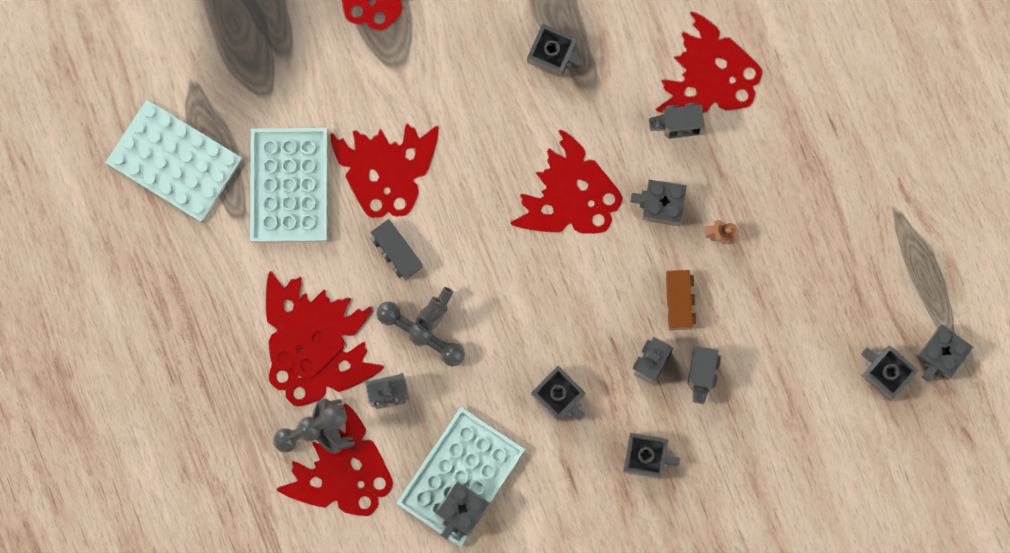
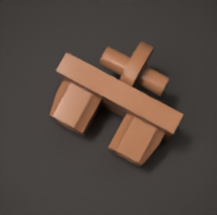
M715 220V225L705 226L706 238H710L711 241H718L723 245L729 244V240L735 239L739 234L738 227L735 224H725L721 220Z

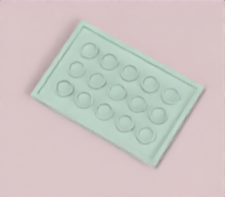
M146 99L105 163L202 223L243 159Z
M327 128L251 129L250 242H327Z
M460 407L396 504L441 534L445 529V526L442 525L444 520L437 516L436 512L458 481L490 503L525 449ZM466 504L458 506L460 514L468 512ZM461 531L457 534L452 532L448 539L461 547L468 536Z

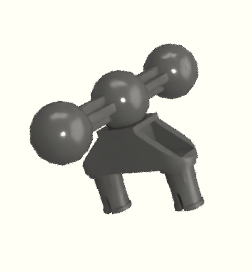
M444 287L438 298L432 297L428 305L420 311L416 318V323L402 316L400 308L396 303L384 302L378 307L376 313L378 320L387 326L395 324L408 332L410 341L414 345L430 346L441 353L442 361L451 367L458 366L464 361L465 351L460 344L455 342L446 344L433 335V330L447 312V304L454 293L452 289Z
M321 399L316 404L312 417L303 418L298 423L297 429L293 431L287 428L278 430L273 437V444L276 449L284 453L290 452L296 447L297 441L301 439L309 442L316 440L331 453H339L342 449L353 448L354 441L348 442L353 440V437L341 438L338 430L346 422V413L343 410L344 405H337L343 403L342 400L329 401L328 399Z

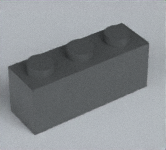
M390 219L370 232L373 236L370 240L376 248L380 246L384 251L382 256L387 263L391 261L395 266L393 271L398 278L403 277L404 280H407L423 268L422 262Z

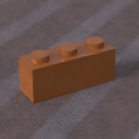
M690 270L666 271L669 330H692L693 324H696V313H692V305H695V294H691V286H694V275H690Z

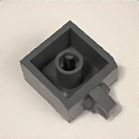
M542 24L527 56V63L562 78L566 67L571 68V66L581 69L584 59L577 57V52L574 51L577 39ZM552 48H554L555 52H553L552 54L549 53V50H552Z
M688 103L685 104V107H678V105L667 106L666 109H663L662 115L649 118L650 131H664V135L669 139L702 135L705 128L702 104Z
M649 180L647 191L642 190V194L632 193L630 202L640 204V208L644 209L642 220L680 227L687 185ZM663 200H667L668 204L666 207L662 206L661 202Z
M941 324L917 356L918 359L925 363L924 367L927 368L921 378L928 382L934 374L936 376L941 374L947 380L951 379L973 349V346ZM944 349L947 350V354H948V355H946V356H943V355H942V353H943L942 350H944Z
M655 337L651 341L647 339L642 349L643 357L638 356L632 368L635 370L634 375L654 386L674 348Z
M890 345L882 353L879 351L874 353L868 347L861 353L868 360L866 363L868 369L861 376L889 401H892L919 371ZM891 369L893 371L892 376L888 377L886 375L887 371Z
M695 346L693 350L687 384L693 389L694 403L704 404L708 392L716 386L718 375L715 374V369H718L721 361V356L718 355L719 350Z
M559 366L531 392V396L557 422L565 415L570 417L573 414L579 421L585 416L579 409L581 406L579 401L586 393ZM556 390L559 392L561 390L562 398H555L554 391Z
M404 373L365 381L369 403L372 407H376V409L386 408L387 404L393 402L395 405L404 404L407 399H410Z
M630 432L623 473L662 479L663 469H668L669 465L679 466L680 458L670 456L671 452L667 451L668 439ZM645 451L651 456L647 461H644L643 457L640 456Z
M457 481L436 512V515L444 520L442 525L445 526V529L440 536L448 540L452 532L457 534L461 531L469 537L490 506V503ZM466 504L468 512L460 514L458 506Z

